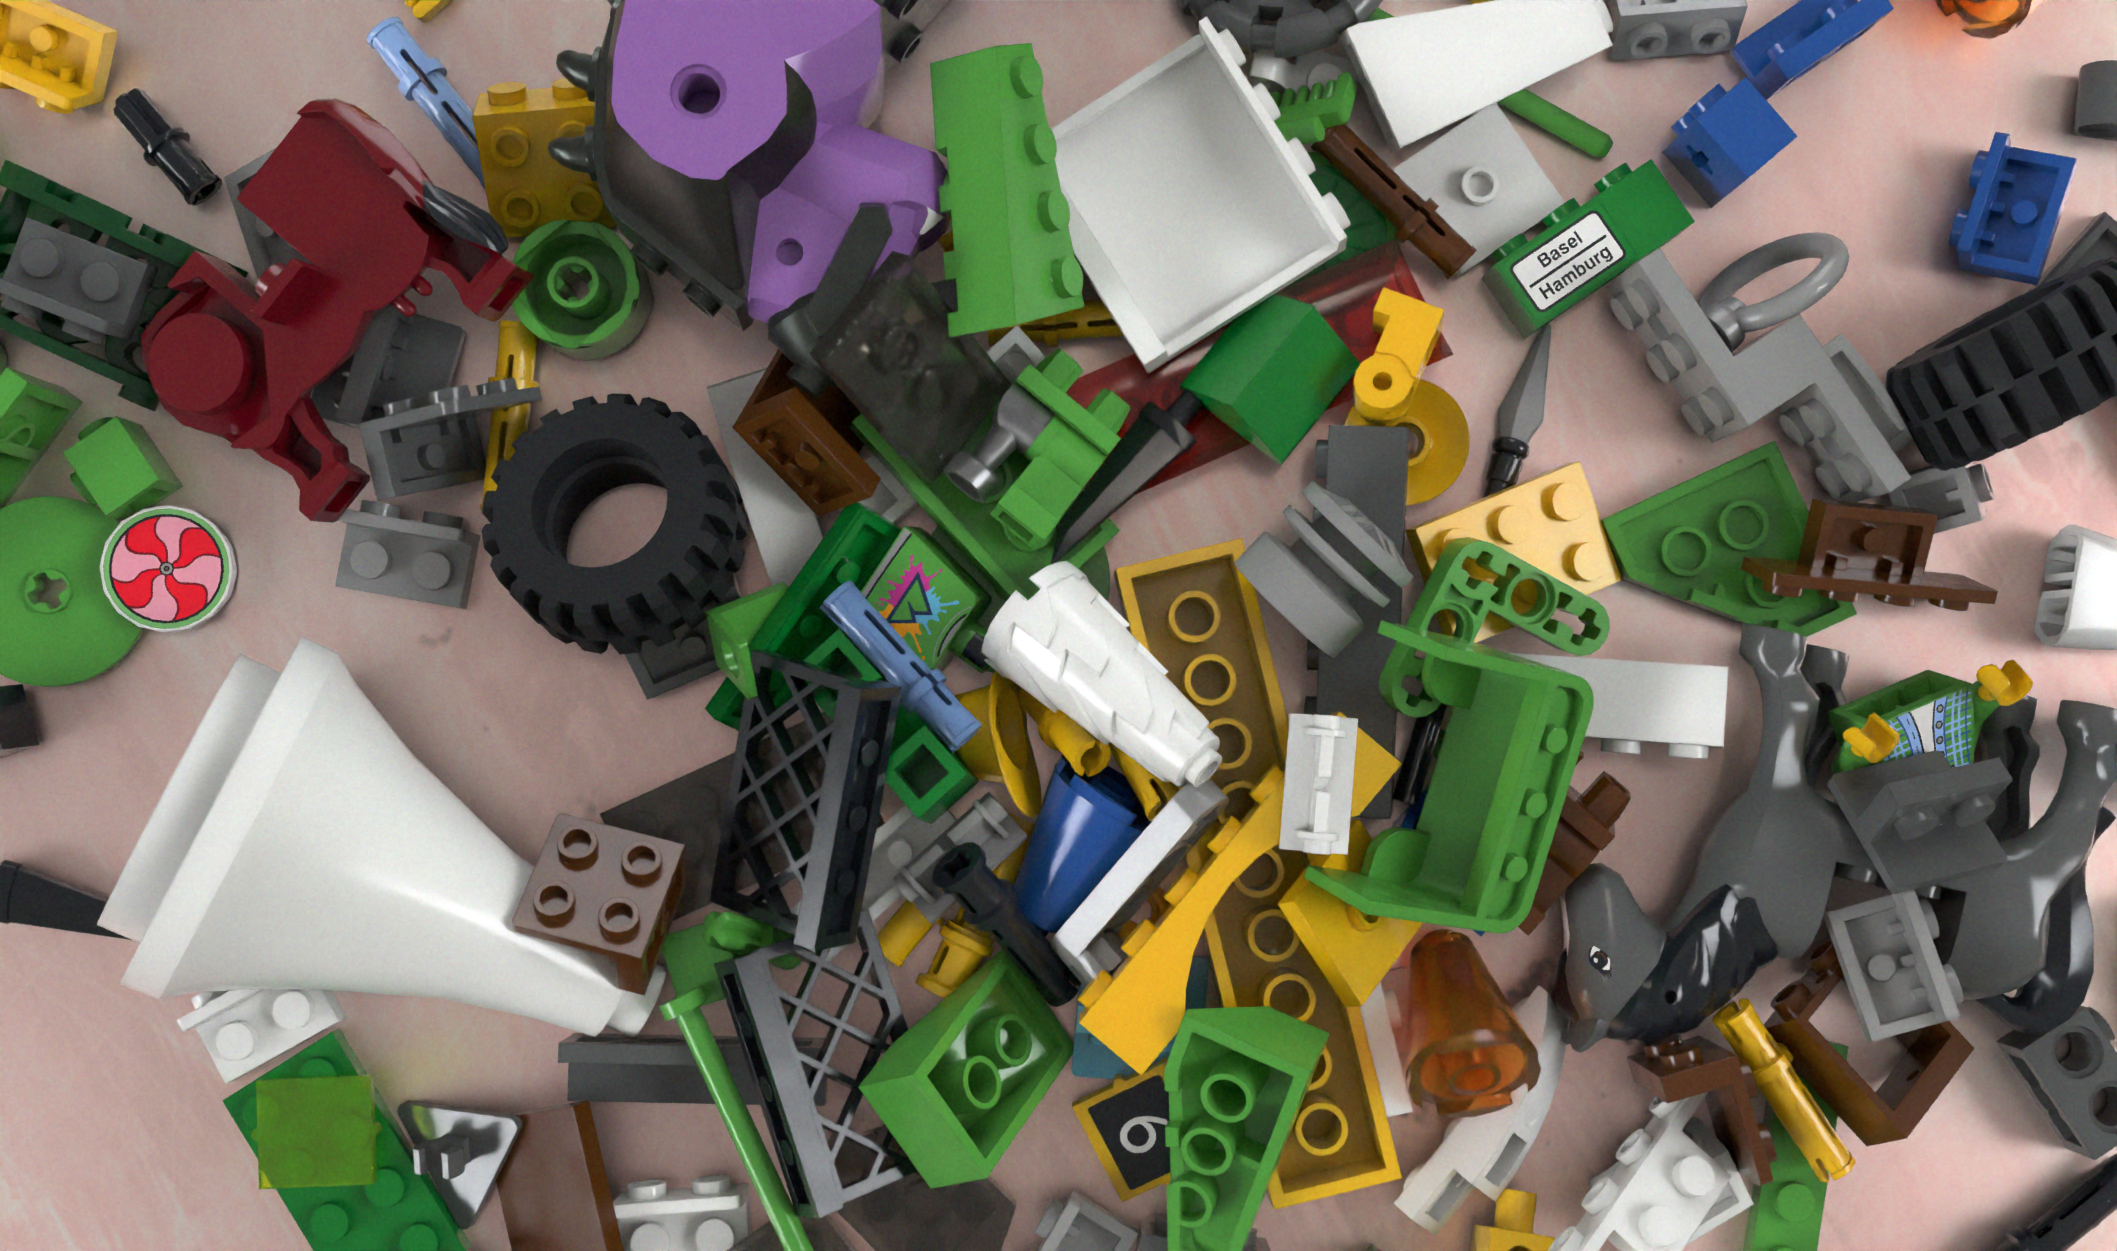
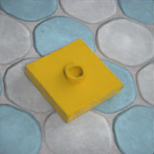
M1360 819L1351 820L1348 855L1334 853L1330 855L1317 854L1309 865L1360 873L1367 849L1373 840ZM1305 869L1278 902V906L1344 1006H1363L1423 922L1365 914L1304 878Z

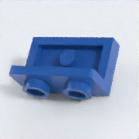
M1995 132L1989 151L1979 150L1973 162L1969 178V188H1974L1976 191L1970 209H1959L1952 225L1949 246L1957 248L1960 270L2038 286L2077 170V158L2011 147L2010 134Z

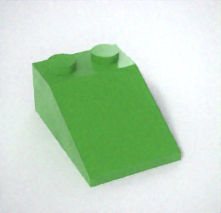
M1002 950L892 1043L858 1088L931 1189L987 1179L1073 1055L1074 1043L1034 984Z

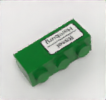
M1652 159L1634 171L1630 169L1626 162L1594 184L1600 194L1581 207L1575 198L1568 200L1542 219L1548 228L1529 242L1523 233H1520L1490 255L1496 264L1482 277V280L1524 340L1541 329L1545 324L1550 323L1624 273L1638 261L1677 237L1695 222Z

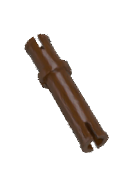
M1346 124L1328 127L1325 130L1324 140L1315 142L1310 147L1336 169L1358 193L1398 230L1394 235L1402 243L1408 239L1444 274L1443 276L1447 280L1477 251L1473 245L1471 246L1435 211L1439 207L1438 204L1431 198L1424 201Z

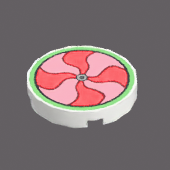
M171 505L142 509L120 522L105 542L99 566L103 591L116 611L138 627L165 633L195 629L209 621L208 619L215 616L218 610L222 609L232 596L237 575L234 549L219 527L199 512Z

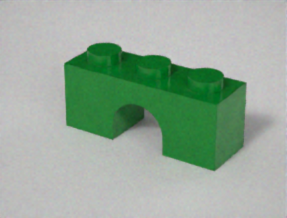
M840 629L835 631L803 660L804 662L865 681L882 680L889 682ZM805 680L807 685L812 683L810 681ZM828 687L817 695L814 700L833 721L839 690ZM899 703L885 782L918 819L933 824L972 789L979 780L955 753H951L947 749L945 744L937 737V734L915 711L908 713Z

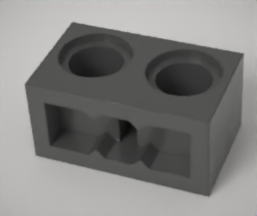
M2080 1005L2069 1020L2049 1032L2027 1034L2012 1030L1997 1040L1996 1043L2065 1147L2078 1154L2097 1160L2117 1146V1052L2110 1043L2115 1039V1036L2107 1021L2095 1009ZM2068 1033L2072 1042L2071 1052L2064 1061L2059 1063L2055 1053L2056 1045L2059 1039ZM2105 1088L2108 1096L2106 1108L2095 1117L2092 1109L2093 1099L2100 1090Z

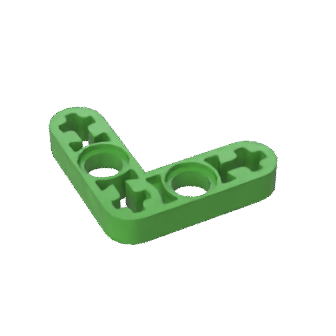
M1470 537L1456 539L1448 544L1441 553L1405 624L1406 626L1428 630L1431 618L1440 610L1449 609L1456 619V629L1453 636L1473 642L1489 612L1556 649L1578 656L1589 655L1600 649L1606 641L1610 629L1609 616L1605 608L1598 601L1492 543ZM1466 557L1476 559L1475 563L1479 567L1499 575L1493 585L1468 577V572L1462 569V564ZM1524 579H1531L1537 588L1538 597L1536 603L1525 614H1517L1511 605L1513 589ZM1556 609L1576 615L1585 624L1584 630L1580 635L1575 634L1569 626L1551 619V616ZM1397 641L1382 669L1379 678V693L1384 703L1395 711L1415 718L1427 716L1436 711L1441 702L1432 699L1426 693L1424 687L1418 696L1408 694L1409 692L1401 687L1407 675L1415 677L1422 684V667L1425 659L1415 656L1416 648Z

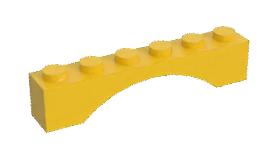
M1332 712L1330 714L1331 716H1341L1347 718L1341 712ZM1357 727L1351 817L1361 814L1402 765L1401 762L1359 727ZM1275 764L1250 791L1249 795L1257 802L1245 817L1239 822L1231 815L1208 841L1206 846L1214 854L1198 873L1188 866L1166 891L1163 897L1171 905L1157 922L1153 924L1147 918H1144L1120 947L1128 955L1112 975L1108 974L1104 969L1100 970L1077 999L1085 1006L1078 1015L1079 1023L1141 1076L1178 1033L1185 1014L1186 986L1193 953L1209 915L1230 884L1259 856L1280 842L1285 769L1282 771Z

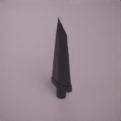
M1184 390L1166 411L1153 402L1148 401L1138 412V418L1058 524L1051 564L1058 562L1183 453L1187 454L1197 443L1196 438L1185 429L1204 407V404L1195 394L1189 390Z
M4 860L1 863V923L9 924L11 922L131 940L97 925L108 898L25 868L17 862Z

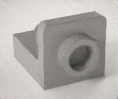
M1972 462L1966 466L1956 469L1951 468L1947 471L1929 466L1908 472L1911 479L1888 493L1892 506L1922 508L1937 514L1938 518L1934 534L1982 521L1987 512L1985 502L1994 500L1992 484L1983 463L1972 465Z

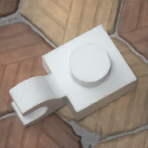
M1318 51L1296 56L1294 65L1283 58H1275L1273 54L1255 52L1247 74V80L1252 88L1262 83L1269 93L1278 91L1281 95L1288 88L1293 89L1297 94L1298 88L1303 85L1309 87L1311 92L1312 86L1315 83H1322L1325 91L1327 82L1329 80L1337 81L1338 76L1344 72H1350L1356 85L1358 78L1348 58Z

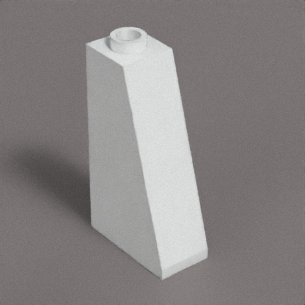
M1494 0L1358 23L1347 28L1339 39L1389 149L1393 153L1613 45L1608 33L1613 31V23L1609 11L1602 0Z

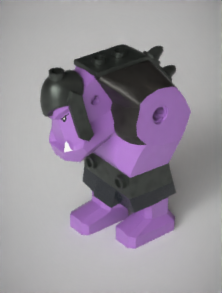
M607 0L612 8L602 47L597 46L593 54L564 50L557 55L556 60L557 68L562 75L574 86L587 91L588 101L595 102L594 125L585 126L583 136L554 138L548 145L551 157L571 170L589 173L592 182L598 181L600 194L611 218L621 233L634 245L630 250L631 254L656 275L661 277L667 271L683 283L686 287L682 294L702 312L712 318L719 312L743 332L753 324L755 319L768 324V340L794 363L786 376L806 394L817 400L828 386L847 385L864 375L884 356L905 326L903 320L894 311L900 303L895 290L918 253L932 246L946 233L951 220L949 214L940 212L938 186L943 184L944 177L948 171L937 153L867 128L879 117L885 99V73L896 60L903 64L914 54L924 38V32H922L924 27L951 0Z

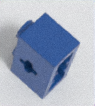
M1745 77L1728 92L1720 84H1717L1689 108L1688 112L1671 126L1678 137L1662 152L1709 207L1712 208L1798 136Z

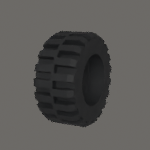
M2108 257L2104 260L2095 261L2040 285L2036 289L2022 294L1941 336V338L1915 351L1914 354L1904 358L1887 371L1885 388L1925 462L1942 471H1947L1951 468L1956 469L1966 466L1973 461H1981L2000 451L2011 449L2027 442V440L2039 434L2063 425L2064 422L2078 415H2083L2100 406L2106 400L2117 396L2116 258Z
M631 394L607 395V403L598 404L593 396L573 401V410L560 414L555 409L541 417L540 420L544 425L531 435L524 430L511 444L516 450L511 459L507 461L501 458L491 476L498 485L496 491L486 492L482 508V514L490 522V524H485L481 531L484 549L492 557L490 566L498 581L510 592V595L553 637L565 644L576 642L583 651L602 654L607 651L608 644L610 643L620 655L639 653L642 650L641 642L650 639L657 647L663 646L676 640L673 632L675 629L688 623L693 630L703 622L707 616L702 609L711 599L721 603L731 589L730 584L725 578L727 572L736 573L740 570L745 552L737 540H743L747 536V517L740 507L743 500L738 485L708 436L703 435L697 424L682 411L671 412L666 403L650 397L642 398L638 406ZM634 483L652 484L667 489V506L663 520L654 536L638 552L618 563L602 567H581L568 563L567 544L571 529L579 514L596 497L610 489Z

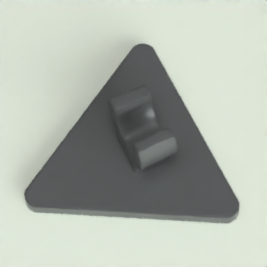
M408 1100L399 1105L397 1112L415 1145L413 1148L414 1174L422 1175L427 1171L430 1173L457 1226L464 1230L475 1224L522 1129V1121L519 1116L514 1114Z

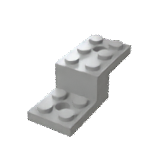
M1660 248L1638 261L1607 287L1613 296L1610 299V306L1616 318L1626 329L1630 331L1636 330L1649 349L1645 352V356L1650 368L1661 381L1665 383L1670 381L1684 401L1681 404V411L1686 421L1699 435L1703 436L1706 434L1713 443L1749 427L1778 407L1782 413L1779 416V421L1784 432L1796 445L1805 446L1818 465L1815 468V474L1820 485L1831 497L1835 499L1840 498L1841 501L1859 502L1890 493L1911 479L1901 461L1800 313L1757 337L1732 354Z

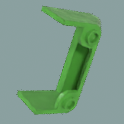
M1381 620L1377 633L1426 652L1421 676L1423 687L1432 699L1453 706L1416 830L1392 827L1378 834L1367 849L1360 873L1308 865L1304 878L1368 915L1500 934L1510 932L1525 920L1534 901L1592 715L1594 696L1591 686L1584 678L1549 665L1458 637Z

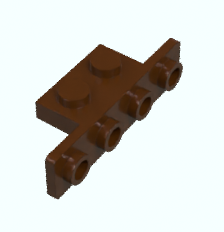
M1812 498L1798 560L1744 556L1741 570L1763 581L1761 589L1785 597H1801L1803 589L1818 590V594L1838 601L1857 602L1859 593L1874 594V599L1897 606L1910 607L1913 606L1915 598L1928 599L1930 604L1941 608L1967 611L1969 602L1995 604L1998 593L1997 590L1963 575L1924 571L1938 515L1922 508Z

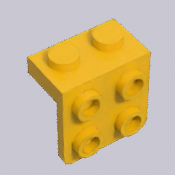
M561 78L553 81L550 88L526 89V85L521 82H503L488 87V93H479L472 117L489 213L503 228L506 238L529 236L539 227L555 220L591 221L608 228L616 226L603 202L598 181L592 182L589 173L574 171L561 165L551 157L548 151L549 142L554 138L583 136L585 126L594 125L595 102L588 101L587 91L574 86L566 78Z

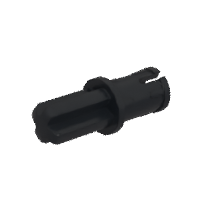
M134 88L128 93L121 94L115 100L114 114L145 150L143 154L144 160L150 166H158L184 196V200L189 205H199L217 193L222 185V180L213 173L189 144L190 134L184 128H175L145 91Z

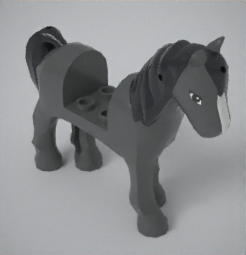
M1742 624L1739 654L1755 672L1760 684L1763 703V728L1757 762L1748 789L1723 809L1699 848L1693 878L1685 895L1668 921L1660 927L1643 913L1621 874L1602 863L1590 864L1560 895L1564 928V951L1560 955L1555 972L1551 999L1557 1010L1571 1021L1563 1042L1567 1045L1571 1044L1573 1050L1579 1053L1586 1051L1604 1037L1622 1041L1635 1039L1652 1044L1673 1034L1685 1033L1697 1028L1706 1017L1723 1007L1746 988L1760 969L1772 964L1776 958L1795 959L1801 957L1806 952L1821 925L1833 876L1874 884L1877 887L1888 889L1839 805L1823 798L1815 791L1816 777L1837 742L1830 721L1829 711L1847 704L1841 686L1847 672L1849 654L1807 644V637L1797 633L1759 625ZM2028 695L2012 705H1999L1984 721L1979 735L1982 761L1999 757L2013 779L1994 800L1995 810L1984 818L2007 855V860L1998 869L1914 890L1918 900L1926 899L1935 913L1939 926V937L1933 939L1941 964L1949 963L1953 967L1962 988L1963 1000H1975L1989 1009L2000 1021L2012 1029L2033 1034L2049 1032L2069 1020L2085 1000L2094 973V929L2086 894V865L2096 841L2116 819L2114 814L2105 808L2103 804L2109 788L2117 779V709L2081 701H2060L2057 725L2062 733L2067 750L2063 773L2057 793L2048 809L2031 827L2029 790L2031 774L2040 757V745L2030 734L2037 699ZM2017 989V992L2014 995V997H2009L2005 995V993Z

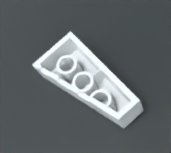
M1510 653L1584 678L1589 683L1594 696V706L1584 738L1601 739L1600 751L1640 754L1641 742L1668 744L1667 756L1708 759L1709 747L1721 748L1724 746L1728 667Z

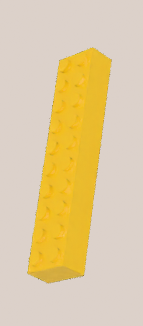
M1242 538L1116 568L1114 571L1124 619L1130 624L1127 630L1166 668L1168 673L1165 676L1209 721L1207 727L1220 739L1217 753L1222 756V761L1210 779L1229 798V803L1217 820L1183 857L1186 868L1189 866L1196 873L1214 854L1206 845L1215 832L1231 815L1240 822L1257 802L1249 795L1256 783L1274 764L1282 771L1286 765L1289 723L1255 587L1234 564L1245 552ZM1279 844L1259 856L1230 884L1209 915L1202 931L1220 1008L1269 1006L1330 1033L1266 1192L1274 1210L1402 1178L1360 1007L1344 1006L1278 906V902L1317 854L1279 849Z

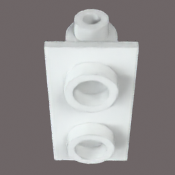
M1290 713L1279 849L1298 850L1314 854L1330 855L1334 853L1348 855L1358 727L1357 718Z

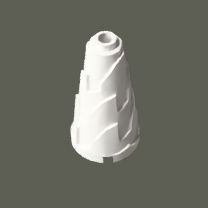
M1067 561L1056 562L1032 575L1029 579L1040 590L1029 600L1016 590L1001 607L984 637L981 653L988 658L984 661L1002 677L1015 682L1054 713L1058 709L1103 744L1107 745L1109 742L1114 744L1161 781L1172 782L1177 787L1185 786L1189 782L1194 787H1198L1206 782L1215 773L1222 761V756L1217 753L1220 739L1207 727L1209 721L1165 676L1168 673L1166 668L1127 630L1130 624L1089 583L1087 576L1073 564Z

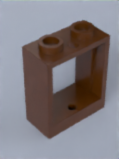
M1829 938L1809 954L1806 964L1810 968L1803 977L1787 985L1774 997L1770 1005L1775 1011L1764 1023V1026L1776 1043L1785 1044L1793 1056V1061L1790 1062L1792 1067L1866 1146L1907 1139L1974 1050V1047L1950 1021L1895 1035L1908 1051L1875 1092L1808 1021L1838 982L1842 979L1846 983L1832 940Z

